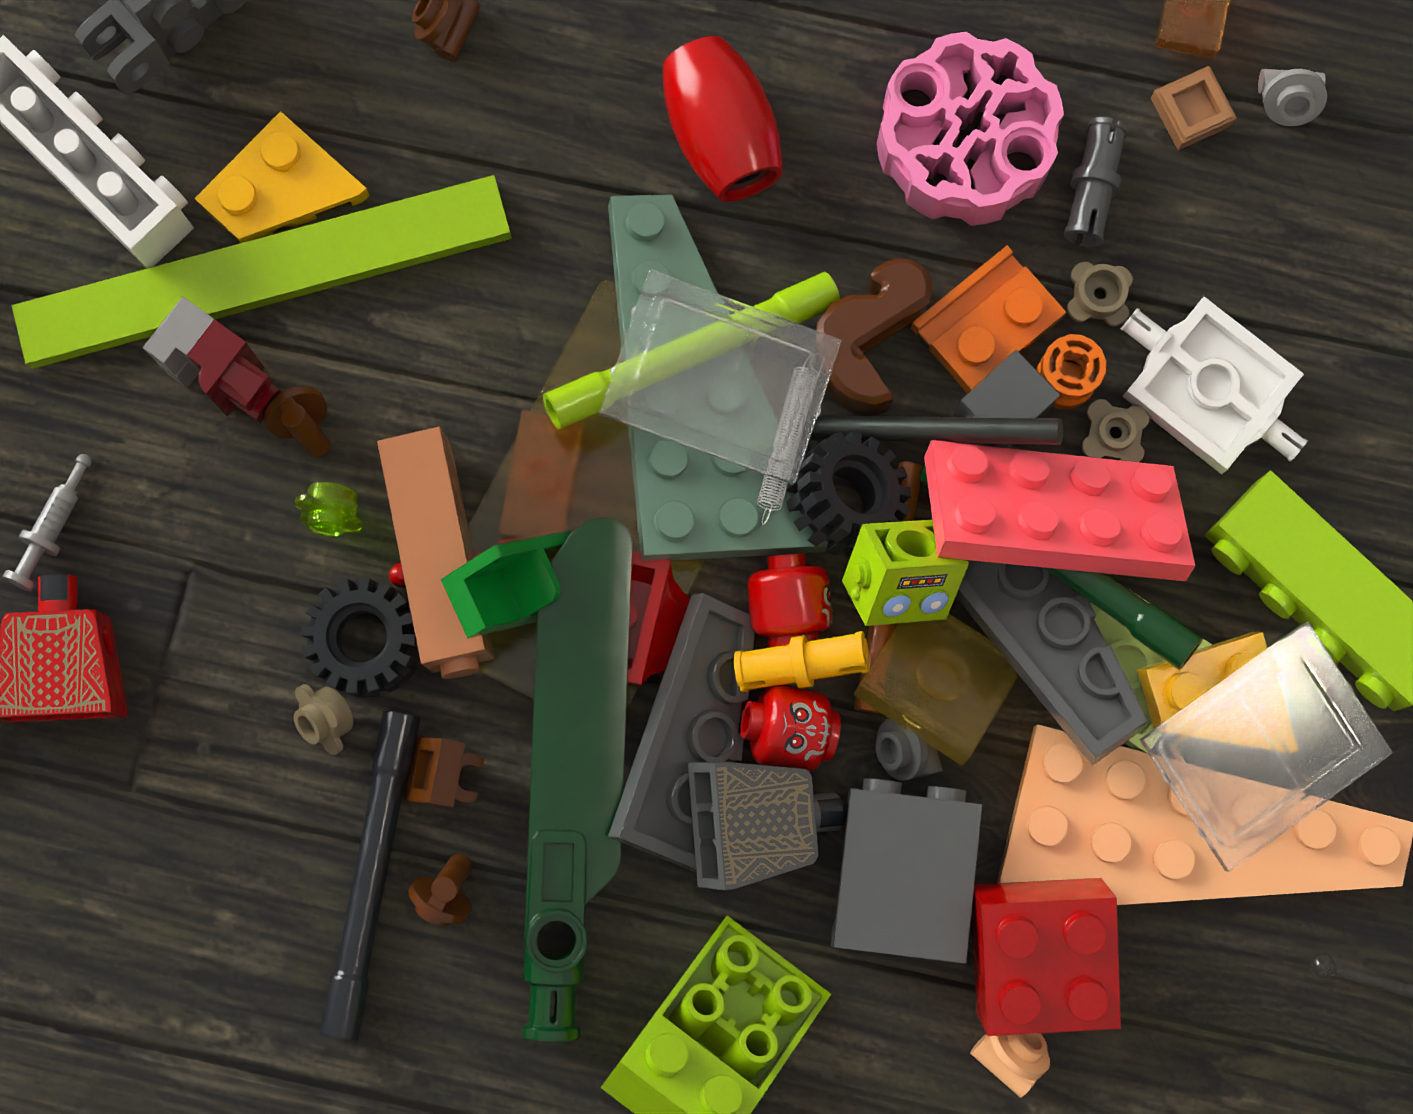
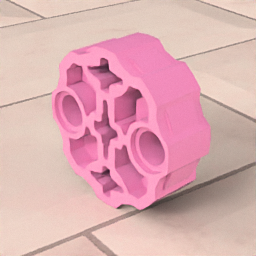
M968 32L938 37L929 50L914 59L903 60L892 75L887 85L883 103L884 114L876 144L878 157L883 173L894 178L905 193L906 204L917 212L931 219L943 216L959 218L971 226L1001 220L1008 209L1017 205L1023 199L1033 198L1045 182L1058 154L1056 143L1064 111L1057 85L1044 79L1035 67L1032 53L1007 38L993 42L977 39ZM965 73H967V83L971 93L968 100L964 98L968 90L963 78ZM1000 74L1009 78L1002 85L993 82L998 79ZM917 89L928 95L931 103L915 107L908 104L901 94L908 90ZM979 112H983L978 130H973L969 136L965 137L961 145L955 148L960 133L959 130H964L969 123L972 124ZM998 114L1005 115L1001 123L1000 119L997 118ZM939 136V140L941 141V143L939 145H933ZM1014 152L1028 154L1034 160L1036 168L1030 171L1016 169L1010 164L1007 155ZM969 159L975 161V164L969 172L966 164ZM937 173L943 174L947 179L946 181L942 180L939 182L937 187L927 183V179L934 178ZM971 179L973 181L974 189L971 188Z

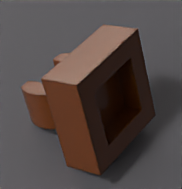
M417 737L404 800L454 808L455 802L471 803L477 801L478 793L463 790L459 786L458 781L462 767L483 768L484 759L477 754L464 753L466 743L443 738Z

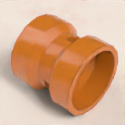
M1069 334L1056 339L1047 348L1036 370L1060 394L1053 407L1061 410H1071L1080 407L1090 399L1094 391L1101 384L1106 374V359L1102 349L1094 340L1083 335ZM1067 360H1069V361H1074V362H1076V363H1078V364H1074V363H1072V362H1066V361H1067Z

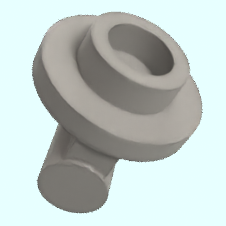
M1261 69L1258 92L1263 95L1266 114L1277 124L1284 126L1303 125L1315 119L1324 109L1327 102L1325 73L1313 72L1307 69Z

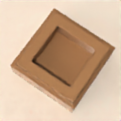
M1210 66L1154 90L1151 96V100L1178 151L1233 126L1237 120Z

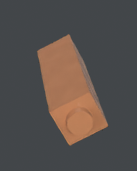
M440 427L377 441L421 664L432 673L441 671L443 679H453L475 674L480 671L479 662L495 659L490 633L467 639L441 582L443 577L474 558L451 442Z

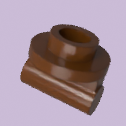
M419 0L412 13V22L416 24L415 38L432 47L435 53L442 58L457 61L479 11L480 4L476 0Z
M307 386L291 387L281 391L268 405L264 419L273 435L286 439L295 438L305 451L314 458L325 455L330 448V440L318 426L327 413L326 400L319 390Z
M455 854L451 856L436 878L418 877L413 881L408 894L415 905V911L425 921L436 926H448L449 924H460L467 920L472 910V905L469 899L459 891L473 868L471 860L466 855Z

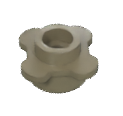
M1090 262L1077 264L1070 275L1075 288L1074 298L1067 305L1069 316L1074 321L1080 323L1090 318L1105 320L1112 327L1122 325L1129 316V309L1125 305L1129 287L1133 282L1129 270L1123 266L1114 267L1108 264H1097L1094 266ZM1102 289L1105 292V298L1097 299L1094 291Z
M1104 399L1094 401L1086 412L1090 425L1087 430V436L1081 445L1084 455L1086 457L1140 462L1144 457V449L1140 445L1142 430L1149 424V415L1146 410L1139 405H1133L1125 409L1113 407ZM1111 428H1118L1121 431V436L1119 438L1111 437Z
M306 684L295 689V696L299 702V709L294 713V723L299 734L310 744L321 743L329 754H338L343 750V744L339 737L351 731L353 727V716L347 702L340 693L331 687H323L316 692H313L312 688Z

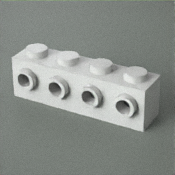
M3 35L0 38V124L146 268L154 267L194 229L181 211L188 204V201L162 175L153 182L139 168L145 162V159L122 135L118 133L110 140L96 126L103 118L78 92L75 91L67 98L54 85L61 77L35 50L24 56Z

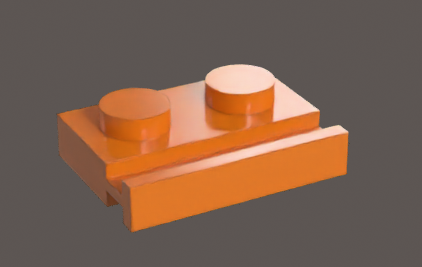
M1008 245L913 321L910 328L926 342L930 352L967 394L1012 352L1017 350L1019 353H1022L1062 320L1066 314V311L1026 266L1023 267L1012 255L1013 251Z

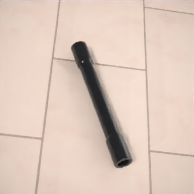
M392 711L382 712L372 763L373 780L336 967L329 981L319 1031L320 1035L355 1041L359 1038L369 987L368 970L405 780L411 771L421 720L417 716Z

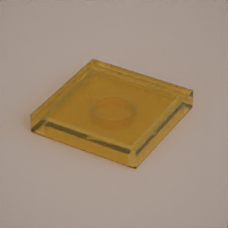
M948 614L947 619L899 623L870 667V673L865 675L853 695L912 734H917L923 741L963 766L972 755L1019 675L991 640Z

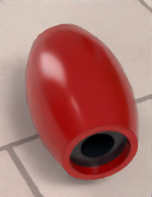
M720 36L699 38L672 52L663 63L665 104L671 127L682 153L696 175L723 202H735L752 197L776 183L783 174L780 134L774 111L762 84L749 64Z

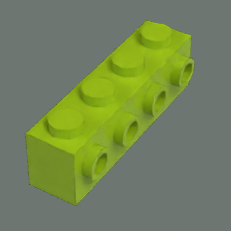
M1270 470L1258 479L1204 535L1215 545L1211 549L1213 555L1231 572L1237 575H1241L1244 572L1262 589L1259 593L1261 600L1275 614L1284 619L1292 617L1310 634L1307 637V641L1321 657L1333 664H1337L1340 661L1358 678L1355 682L1356 688L1367 700L1382 709H1386L1388 706L1392 711L1413 706V601Z

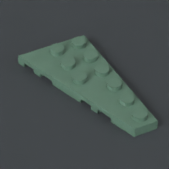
M673 195L611 196L608 212L622 362L624 363L727 318L728 314ZM742 346L626 396L642 561L660 559L674 561L826 552L828 541L825 540L815 547L808 541L809 537L813 534L812 529L807 526L799 531L794 524V521L802 516L800 510L793 512L788 510L787 501L795 495L794 493H785L782 508L771 510L770 516L764 524L770 511L766 510L763 519L764 525H762L765 509L758 506V504L769 509L771 507L762 505L759 502L757 504L779 425Z

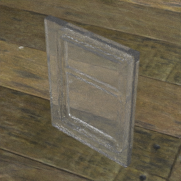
M649 269L637 305L631 310L632 319L616 365L611 368V379L599 415L793 485L796 482L816 418L821 413L820 406L842 340Z
M1309 622L1302 623L1139 739L1161 772L1163 780L1168 783L1195 824L1199 835L1204 838L1223 869L1227 872H1231L1393 753L1353 692L1352 686L1348 684Z

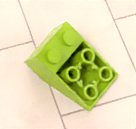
M727 915L600 1088L634 1114H751L831 996V993Z

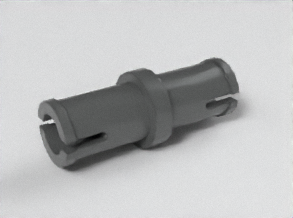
M1096 117L1089 121L1081 166L1074 169L1070 182L1075 193L1068 224L1063 236L1067 241L1074 244L1078 233H1081L1082 237L1079 246L1098 247L1103 244L1111 198L1118 195L1122 182L1117 171L1128 127L1118 120L1115 123L1114 132H1109L1113 120L1110 117Z

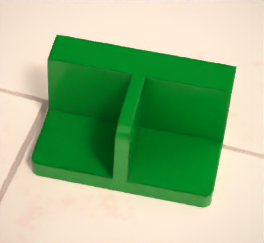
M571 530L494 545L441 579L467 639L537 622V612L559 599L561 586L549 559L557 554L567 537L572 533Z

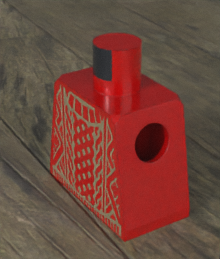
M64 574L39 576L38 612L7 613L2 618L0 627V721L17 723L127 718L125 692L110 617L97 610H78L77 576Z

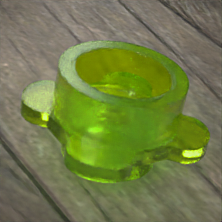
M331 482L313 483L308 487L307 494L299 495L295 499V507L302 511L300 522L317 534L340 536L345 531L358 532L361 530L362 520L355 516L358 510V496L346 486Z

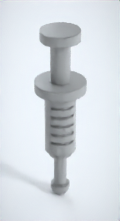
M80 454L75 460L76 465L65 485L60 484L59 487L54 488L32 530L21 531L18 538L29 546L15 572L5 571L2 578L7 582L32 592L36 584L29 580L43 553L57 556L60 548L54 543L78 500L75 488L86 468H90L92 464L89 455Z

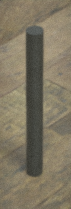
M812 415L809 420V436L811 440L823 441L835 433L842 432L845 437L851 431L862 433L861 441H866L872 436L880 442H931V440L955 443L1060 445L1063 438L1062 419Z

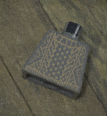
M733 762L688 763L697 885L700 888L717 890L737 889L814 864L819 856L817 833L838 831L843 825L844 808L839 795L835 792L813 794L812 776L808 769Z

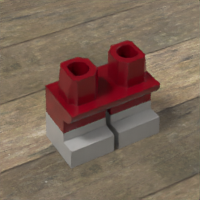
M183 296L143 347L169 376L186 388L191 385L199 374L198 381L201 389L226 416L236 406L260 424L264 420L268 405L281 392L271 384L272 379L263 372L265 367L243 339Z

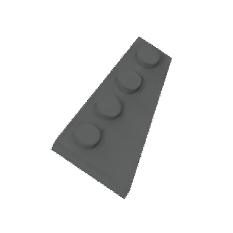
M968 560L969 565L956 598L1092 766L1145 728L1147 719L1112 647L1107 646L1094 620L1096 614L1089 600L1043 567Z

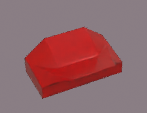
M632 551L627 683L642 686L651 675L666 670L690 597L683 592L674 580L670 559L642 561L641 553Z

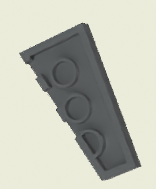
M704 593L691 595L608 837L693 872H696L688 763H735V761H742L744 739L738 733L741 703L748 700L749 692L742 693L740 686L737 684L734 670V653L741 650L744 652L753 650L755 633L750 625L749 614Z

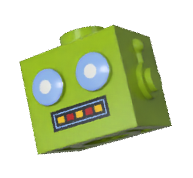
M933 520L862 524L842 582L865 626L947 619L969 562L962 559L937 557Z

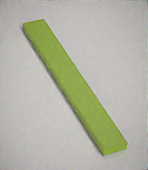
M491 175L11 306L25 364L34 369L151 337L182 296L212 318L218 319L512 239L495 176Z

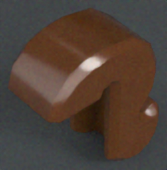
M892 259L876 267L870 277L867 288L868 295H848L832 303L817 322L813 347V363L823 387L837 403L849 411L872 416L889 411L893 397L868 358L863 354L904 329L926 312L932 292V281L927 270L911 259Z

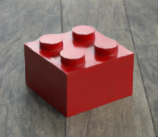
M1102 878L974 884L972 921L976 1013L987 1036L1121 1029L1117 897Z

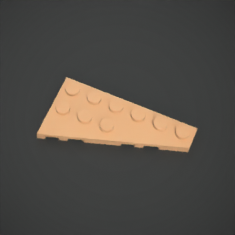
M1037 724L1033 727L996 883L1102 878L1117 897V905L1402 886L1413 838V822L1119 746L1092 766L1065 731Z

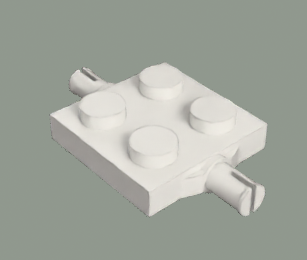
M1206 297L1200 300L1185 320L1170 327L1167 332L1144 315L1138 308L1122 326V331L1124 330L1150 351L1146 358L1143 372L1122 397L1132 405H1139L1144 408L1150 419L1220 474L1228 470L1244 448L1257 442L1260 438L1285 456L1289 462L1301 451L1300 449L1307 443L1308 440L1303 439L1278 419L1285 397L1304 374Z

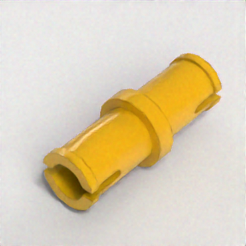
M863 631L808 641L806 636L803 635L791 637L790 644L745 652L742 650L735 651L734 670L737 684L740 686L742 693L753 689L796 683L798 688L801 689L813 687L814 680L861 672L863 674L870 673V655Z

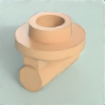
M1041 1033L987 1036L985 1034L970 1052L973 1057L1020 1098L1032 1088L1037 1079L1050 1066L1047 1043Z

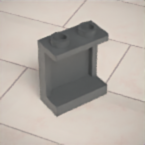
M864 779L862 790L851 788L847 794L846 805H848L836 918L832 925L830 947L966 964L982 804L967 803V791L929 786L926 798L902 795V783Z

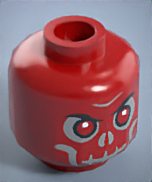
M805 553L768 556V569L754 572L747 580L752 631L759 636L768 637V646L770 647L790 644L791 637L803 635L806 636L808 641L819 640V632L827 630L833 623L831 586L828 571L820 566H806Z
M786 684L766 687L757 702L748 701L746 703L741 719L740 734L742 739L750 740L752 756L760 765L808 769L811 772L818 768L822 760L829 761L835 754L840 737L841 720L839 712L832 710L830 700L822 692L807 688L800 689L797 686Z

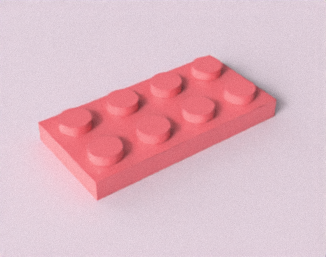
M931 440L924 459L937 557L1187 581L1195 567L1174 466Z

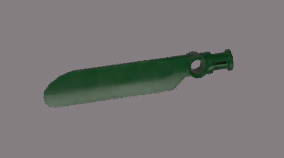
M598 517L588 519L567 537L550 563L560 583L561 595L557 601L537 612L526 907L523 933V980L530 983L529 1023L522 1026L521 1036L525 1039L536 1041L565 1042L581 1038V1027L575 1024L576 985L584 981V960L587 946L585 930L586 903L617 873L621 858V842L608 837L623 794L632 542L629 530L619 521L610 518ZM551 921L565 922L571 926L573 931L571 944L566 950L557 954L544 952L538 947L536 941L542 926ZM555 990L554 1015L550 1017L551 992Z

